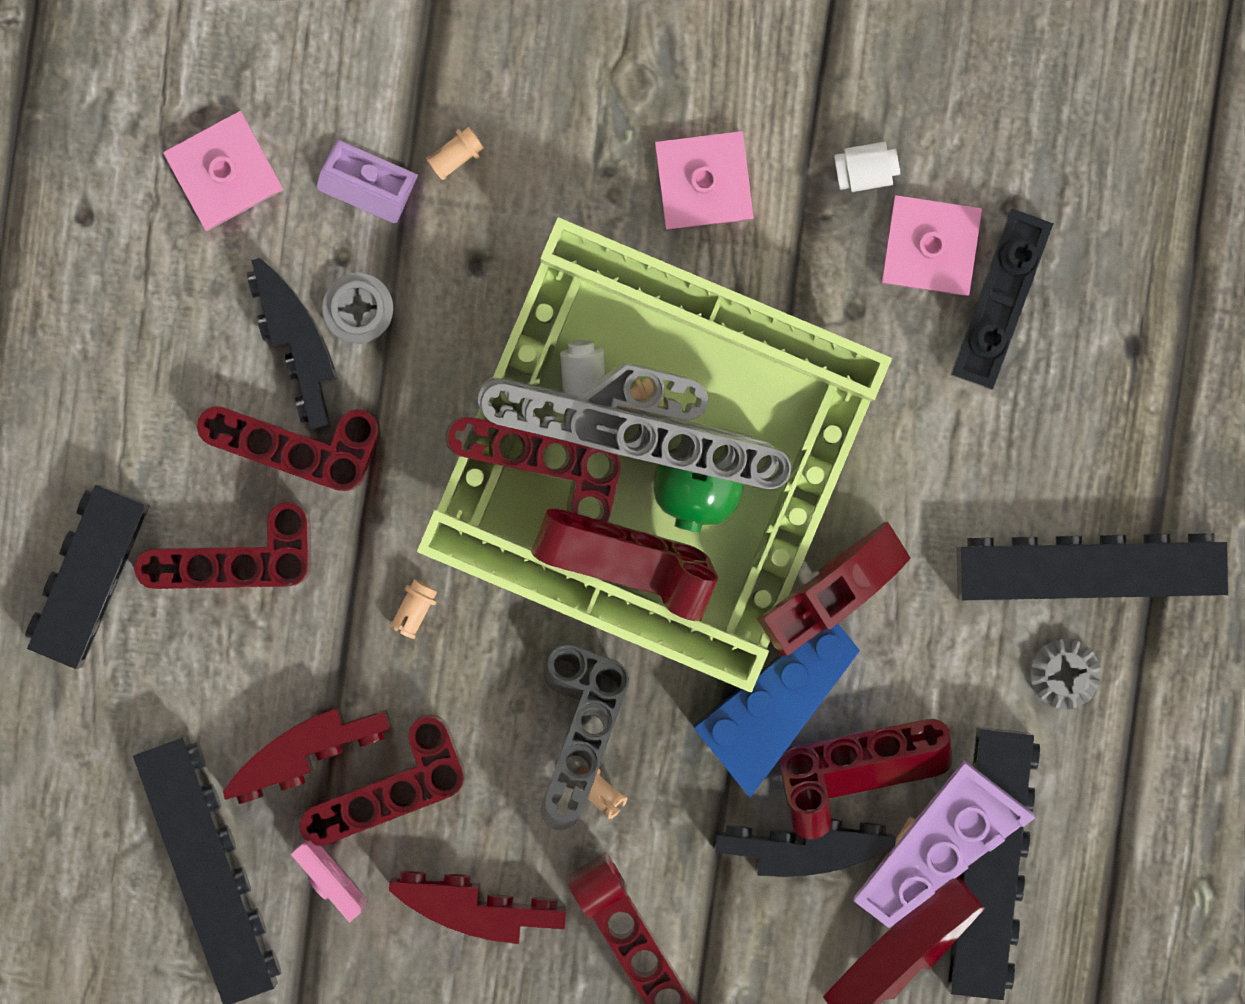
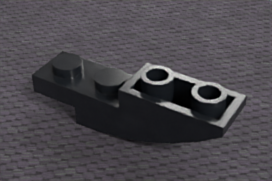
M262 259L251 260L254 271L247 272V279L252 297L261 298L264 314L257 315L262 339L263 341L271 340L272 347L276 349L285 346L291 347L292 353L285 354V360L290 379L299 380L302 396L295 397L301 423L309 421L310 429L312 430L329 427L331 423L321 383L338 378L322 333L300 297L282 276Z
M832 819L830 830L824 836L817 839L803 838V841L796 840L795 832L770 830V837L752 835L753 828L726 825V832L716 831L714 851L721 854L756 857L755 871L757 876H809L837 871L872 859L893 848L896 837L892 833H886V825L860 822L859 830L842 828V820Z

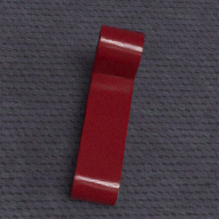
M215 406L201 413L197 422V431L205 443L334 490L351 491L360 486L365 478L379 439L380 426L377 419L367 411L357 409L349 411L342 416L332 443L328 445L242 413ZM222 414L225 416L224 424L240 430L241 421L247 422L239 436V448L233 446L237 437L220 433L217 439L213 438L214 430L209 428L210 420H219ZM358 417L367 419L371 426V433L368 439L360 443L352 441L347 433L350 421ZM265 429L272 437V446L265 454L258 455L250 448V437L256 430ZM307 444L313 450L314 461L311 466L301 470L293 465L291 452L296 446ZM341 459H349L356 468V475L348 484L338 483L332 474L333 466Z
M473 417L458 418L448 426L445 432V441L453 454L464 458L572 480L567 501V511L578 514L580 501L586 497H594L600 505V512L596 519L608 522L612 512L621 468V462L617 454L497 425L493 422ZM469 424L472 425L471 431L473 434L488 437V428L495 429L489 441L490 455L484 456L482 454L486 448L485 445L471 443L468 445L467 450L461 449L462 442L455 439L456 431H464L466 425ZM507 434L517 435L522 442L520 455L512 460L504 458L499 451V443ZM553 443L560 444L566 453L564 464L556 469L549 468L543 460L545 448ZM600 452L608 458L609 469L603 477L594 478L587 470V462L593 454Z
M285 502L272 508L267 520V547L159 548L147 550L135 562L134 571L136 578L140 584L152 589L289 587L298 585L307 579L312 566L310 516L305 507L298 503ZM287 509L297 512L301 520L300 528L292 535L283 533L277 523L281 512ZM287 553L294 554L301 561V572L294 579L285 578L279 572V560ZM243 554L253 557L257 564V571L249 580L240 578L234 569L235 561ZM176 555H182L179 564L182 582H177L179 572L160 574L159 581H156L155 574L147 573V564L154 563L155 556H158L160 564H178ZM198 555L209 558L213 567L211 575L204 581L196 579L190 570L192 560Z
M556 508L546 511L531 549L532 555L547 565L660 595L667 610L678 617L691 621L702 620L718 582V575L710 558L706 553L694 546Z
M428 714L416 719L410 727L408 740L417 765L321 801L308 808L301 817L299 824L300 833L304 840H310L316 846L327 845L450 798L458 793L464 784L465 769L445 720L437 715ZM430 723L439 728L441 731V741L438 745L426 747L419 742L417 730L422 724ZM439 765L451 766L457 773L456 784L450 788L439 787L433 780V770ZM398 781L411 783L416 792L414 801L408 804L398 803L392 796L393 784ZM362 796L371 800L374 805V814L371 818L361 820L352 814L350 805L351 801L356 797ZM341 804L342 818L349 826L348 828L343 829L342 820L332 823L326 829L327 835H323L320 829H311L310 824L316 819V813H319L322 819H327L339 812L334 805Z
M924 719L789 748L780 759V768L786 802L795 833L806 839H817L824 836L832 825L830 798L932 778L946 773L953 763L948 726L937 719Z

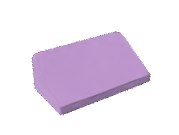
M337 139L320 171L317 189L391 223H397L418 174Z

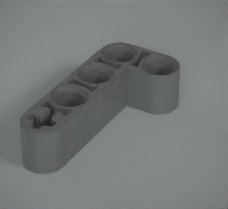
M569 644L560 645L552 650L543 673L545 682L551 689L579 700L541 805V815L544 822L549 827L561 831L574 826L585 808L629 682L628 672L619 662ZM560 660H567L575 666L577 673L573 677H562L555 671L554 663ZM602 675L610 676L617 682L618 690L612 693L603 692L598 688L595 680ZM589 715L599 718L603 724V731L596 734L587 732L582 727L581 719ZM572 756H579L588 763L589 771L582 775L574 774L567 768L566 760ZM565 787L574 789L568 802V811L565 815L558 814V805L556 804L560 801Z

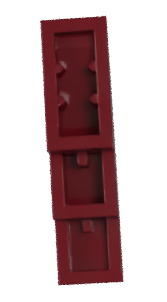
M959 876L955 879H950L934 891V895L904 916L872 945L823 996L824 1000L828 1004H881L884 1000L895 999L921 969H931L985 909L984 906Z

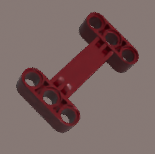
M608 853L601 854L568 875V887L586 917L588 919L593 918L644 1003L656 1004V995L661 990L673 989L680 995L679 1004H695L628 895L627 885ZM617 912L629 914L634 921L632 929L625 934L614 933L608 925V921L613 914ZM647 950L656 956L657 963L651 971L640 972L633 967L631 960L637 952Z

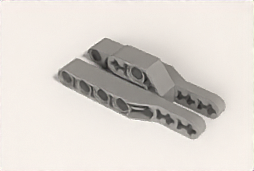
M621 362L579 396L504 378L486 380L477 392L479 408L490 422L497 425L764 489L781 487L788 481L791 474L789 458L767 441L759 437L687 421L696 419L705 412L708 405V395L706 389L699 382L686 376ZM640 376H648L653 382L652 394L644 400L634 399L630 392L632 381ZM664 380L669 381L666 389L672 392L684 393L686 387H690V393L696 396L695 403H687L685 410H681L679 402L663 397ZM500 391H503L509 401L518 404L523 397L521 402L522 415L517 414L511 405L501 404L499 410L495 411V408L491 406L489 401L490 397L497 398ZM663 397L664 406H658ZM545 401H547V404L552 407L553 411L564 414L565 425L557 421L555 416L549 414L544 415L542 421H540L533 411L535 408H543ZM639 424L637 434L629 440H624L625 430L630 425ZM681 434L680 444L676 448L668 450L670 440L674 436ZM724 445L723 454L713 460L714 451L719 446ZM767 456L765 465L757 469L759 460ZM779 465L777 473L773 477H770Z

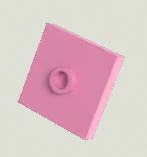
M242 111L231 115L163 152L205 231L220 225L284 190Z
M743 131L655 142L666 231L754 219Z
M895 195L881 284L968 297L970 294L982 208Z
M304 840L291 853L294 859L310 876L308 881L323 899L329 898L349 923L363 911L367 904V898L322 846H316L310 840Z

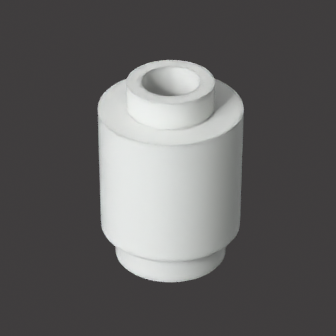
M886 141L845 148V153L834 155L840 190L851 188L852 192L890 186L893 185L892 176L900 175L896 148L887 150Z
M592 340L569 342L567 344L568 349L559 353L563 393L579 396L606 375L604 349L594 346V341Z

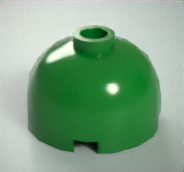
M658 464L654 474L653 491L655 500L661 510L676 518L675 527L700 533L702 525H718L733 514L741 499L743 484Z

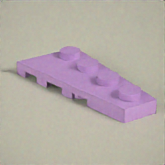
M963 760L855 894L854 902L890 928L934 895V891L950 879L958 877L969 868L970 864L986 852H991L1003 843L1007 836L1035 819V815Z

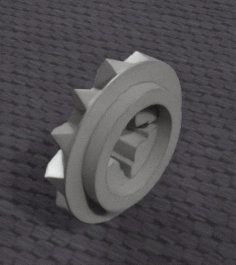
M350 273L338 278L331 284L324 296L322 310L324 320L334 335L350 343L362 344L378 338L391 323L394 306L389 290L379 279L365 273ZM355 289H359V295L363 303L370 304L371 306L377 305V309H371L370 312L363 314L361 327H358V322L355 321L353 314L339 311V308H346V305L353 304L354 297L356 296Z
M1057 639L1047 643L1037 652L1031 664L1030 679L1034 691L1042 701L1055 708L1074 709L1090 701L1100 686L1101 666L1093 650L1085 644L1073 639ZM1062 655H1064V659L1070 668L1084 669V672L1078 673V676L1072 678L1071 692L1068 691V687H1065L1062 680L1048 679V676L1054 675L1055 672L1061 670Z

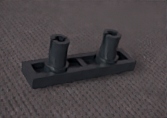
M1013 208L1010 210L950 373L951 376L989 390L994 389L1054 223Z

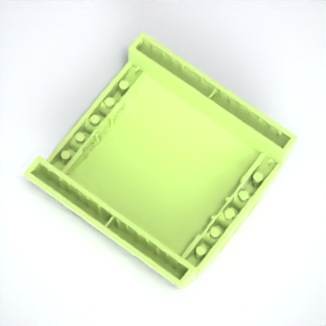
M558 217L540 258L541 264L493 378H504L563 392L559 353L568 349L567 344L569 342L592 340L594 341V346L604 349L606 374L621 362H627L686 376L699 382L706 389L708 405L700 417L687 421L751 435L767 441L789 458L791 464L789 479L784 485L776 489H764L743 484L742 496L733 514L718 525H702L701 532L698 533L675 527L676 518L664 513L657 504L653 491L657 463L617 454L621 462V468L612 512L608 522L694 546L708 555L718 575V582L705 614L700 621L686 620L671 613L665 607L660 595L553 567L539 561L532 555L531 549L546 511L553 508L567 511V501L572 480L459 456L440 504L432 514L417 552L752 693L769 653L767 646L770 642L769 637L757 619L789 596L869 404L875 400L892 358ZM640 376V377H637L635 380L632 381V384H631L630 388L633 387V386H635V385H637L636 380H637L638 378H641V379L644 381L645 379H647V378H649V377H648V376ZM664 380L663 397L679 402L681 410H685L687 403H695L696 396L690 393V387H686L684 393L672 392L666 389L669 381ZM500 391L497 398L490 397L489 401L491 406L495 408V411L499 410L501 404L511 405L517 414L522 415L521 402L523 397L519 404L509 401L503 391ZM662 400L658 406H664V401ZM545 401L543 408H535L533 411L540 421H542L544 415L549 414L555 416L557 421L565 425L564 414L553 411L552 407L547 404V401ZM479 409L476 418L489 421L481 409ZM639 424L630 425L625 430L624 440H629L637 434ZM488 428V437L475 435L470 430L463 450H467L468 445L471 443L485 445L486 448L482 454L489 456V441L495 429ZM507 434L499 443V451L504 458L512 460L520 455L522 442L517 435ZM681 434L674 436L670 440L668 450H672L680 444ZM557 443L548 445L543 453L545 464L551 469L559 468L564 464L566 459L564 448ZM724 445L719 446L714 451L713 460L723 454ZM598 452L589 458L587 470L592 477L601 478L608 472L609 461L604 454ZM767 456L759 460L757 469L765 465ZM779 465L770 477H773L777 473ZM586 497L580 501L578 505L579 515L594 519L598 517L600 505L594 497Z

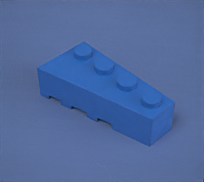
M839 624L830 630L821 631L790 655H778L762 668L752 693L738 688L693 725L695 731L750 798L860 650Z

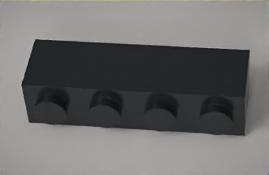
M95 484L93 491L86 490L76 512V514L82 516L76 532L69 530L59 552V555L65 557L59 573L51 572L44 586L42 596L48 598L41 614L34 613L27 627L25 636L31 639L27 647L28 650L74 669L83 667L150 507L149 504L103 485Z

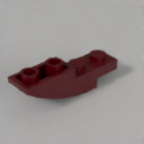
M884 522L818 570L820 574L757 620L779 655L788 656L819 632L833 628L888 583L911 557L889 522Z
M339 706L295 725L262 748L235 774L223 790L224 799L236 797L238 804H242L263 797L262 788L277 783L281 791L306 783L304 775L313 771L309 757L310 754L315 753L317 760H322L342 753L341 744L358 740L359 746L362 747L384 740L383 731L392 727L387 710L345 723Z
M400 871V878H391L389 882V892L405 905L440 925L469 936L496 942L519 944L521 927L565 929L566 907L557 906L558 899L532 897L531 904L513 903V896L489 894L487 895V901H479L480 883H470L471 876L444 874V881L426 880L427 873Z

